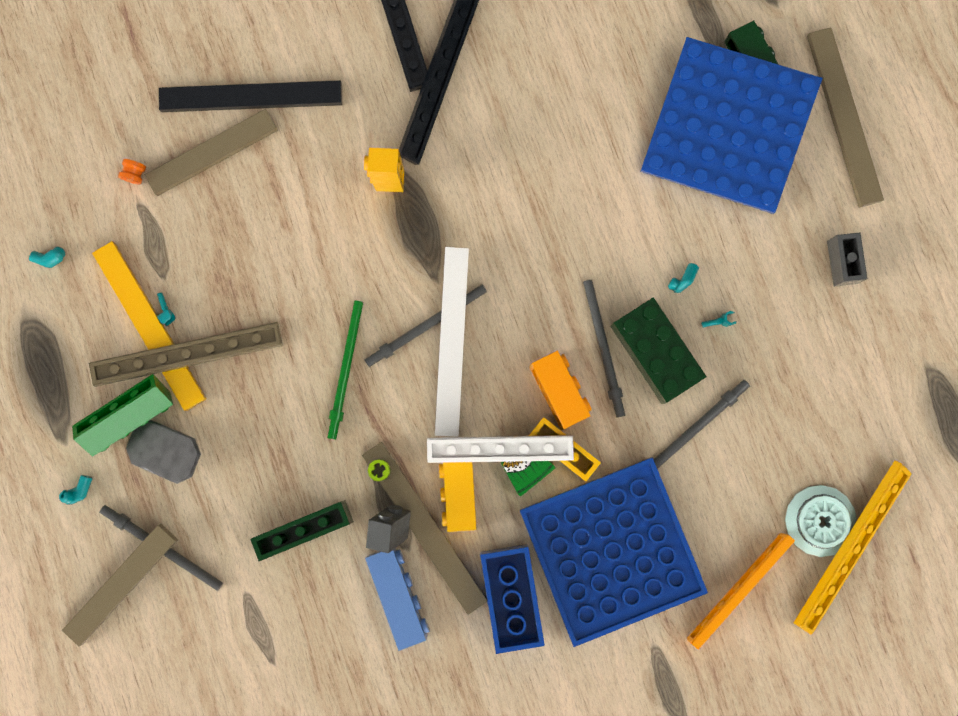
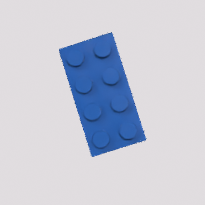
M528 545L480 552L496 654L545 646Z

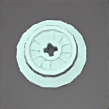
M824 485L807 487L797 493L789 503L785 517L787 533L795 540L794 544L805 553L818 557L836 555L857 521L855 509L848 497L836 488ZM820 517L826 518V526L819 525L821 523Z

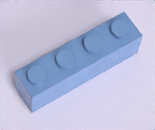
M395 548L390 553L378 551L368 555L365 559L398 651L426 641L427 633L430 632L426 619H421L418 611L421 609V604L418 596H413L410 589L413 586V582L409 572L405 573L402 567L405 561L401 550H396Z

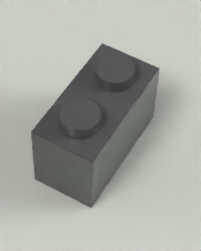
M861 232L836 235L827 241L833 286L858 284L868 279Z
M390 505L369 519L366 548L390 553L408 539L411 511L404 510L399 505Z

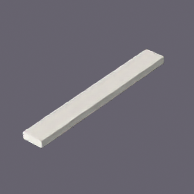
M445 247L435 436L459 437L469 248Z

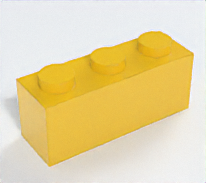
M369 147V156L365 155L364 170H367V177H370V183L374 185L375 190L403 192L405 169L399 149Z
M543 417L528 436L566 434ZM573 441L574 460L560 462L581 479L587 481L601 462Z
M443 462V464H439V476L444 478L445 488H440L441 502H446V512H442V525L447 526V532L476 530L473 462Z

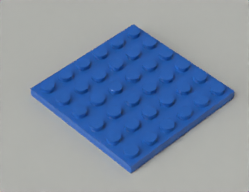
M686 37L640 172L774 214L823 78Z
M653 457L520 509L523 521L573 647L708 593Z

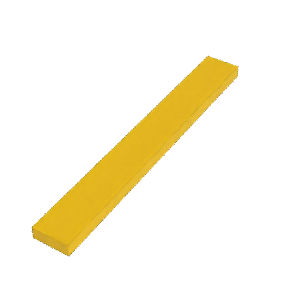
M111 241L93 252L94 258L148 350L173 345V340L164 325L159 321L157 313L116 243ZM188 367L162 372L184 411L190 410L207 399Z
M894 460L793 622L810 635L815 631L912 475L902 463Z

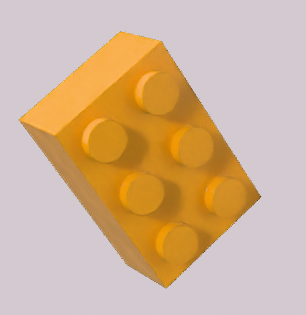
M557 350L531 363L529 368L560 430H563L590 417L589 411L592 409L586 397L581 398L578 392L581 387L575 375L571 377L567 370L570 365L564 354L560 355Z

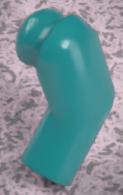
M55 247L46 254L32 251L29 261L47 268H53L63 261L66 253L61 247Z
M689 263L681 280L672 278L668 288L674 290V293H681L693 283L699 267L694 263Z
M81 475L77 487L68 491L63 490L60 493V501L67 505H72L84 500L93 478Z

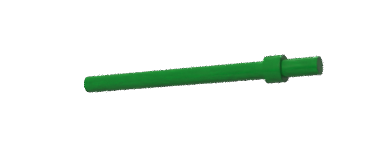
M355 300L334 406L329 414V419L331 420L327 436L329 439H337L340 421H343L344 412H342L364 303Z

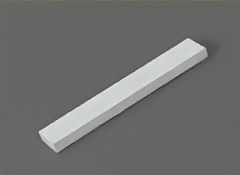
M573 435L427 438L428 463L574 460Z

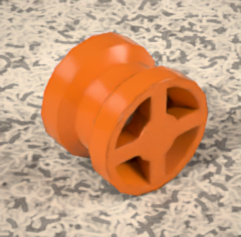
M123 159V170L119 172L118 178L141 185V175L145 172L146 166L137 161Z

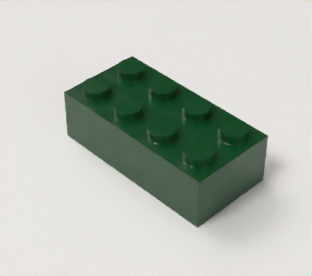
M654 297L610 326L661 404L668 403L707 377Z

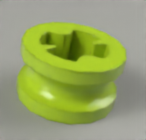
M374 460L368 466V475L374 481L385 480L390 474V466L384 460ZM380 463V466L384 465L385 467L382 477H378L379 474L375 476L373 470L376 469L375 465Z

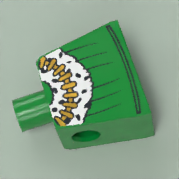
M549 461L501 462L520 497L555 469V466Z

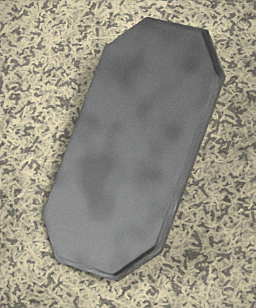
M152 420L133 430L126 447L131 464L176 484L193 476L201 456L195 438Z

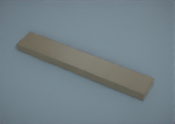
M264 109L144 175L155 195L159 196L275 133L278 129L268 111Z
M162 524L157 525L62 631L77 646L83 645L178 539Z

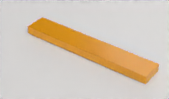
M780 533L692 631L687 640L699 650L795 540L788 534Z

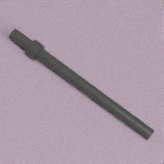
M587 280L583 284L609 386L607 391L609 400L613 402L616 418L626 415L621 399L623 397L622 389L618 387L592 280Z
M483 285L466 294V305L487 292ZM442 310L391 343H385L380 346V350L364 359L367 365L371 367L383 358L388 359L394 355V351L440 323Z
M743 380L734 389L725 392L721 396L722 399L654 459L657 469L728 406H733L738 401L737 398L750 387L749 383Z
M107 505L101 508L99 513L113 521V525L120 530L125 529L141 541H144L149 533L130 521L131 518L125 514H119ZM170 548L164 555L216 591H219L222 587L223 582Z

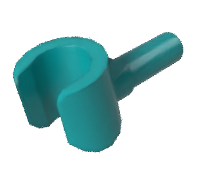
M158 293L157 297L163 312L157 317L162 324L168 326L176 317L168 308L163 293Z
M729 311L722 314L720 318L701 322L702 328L713 325H722L724 327L734 325L737 321L731 323L727 320V316L735 312Z

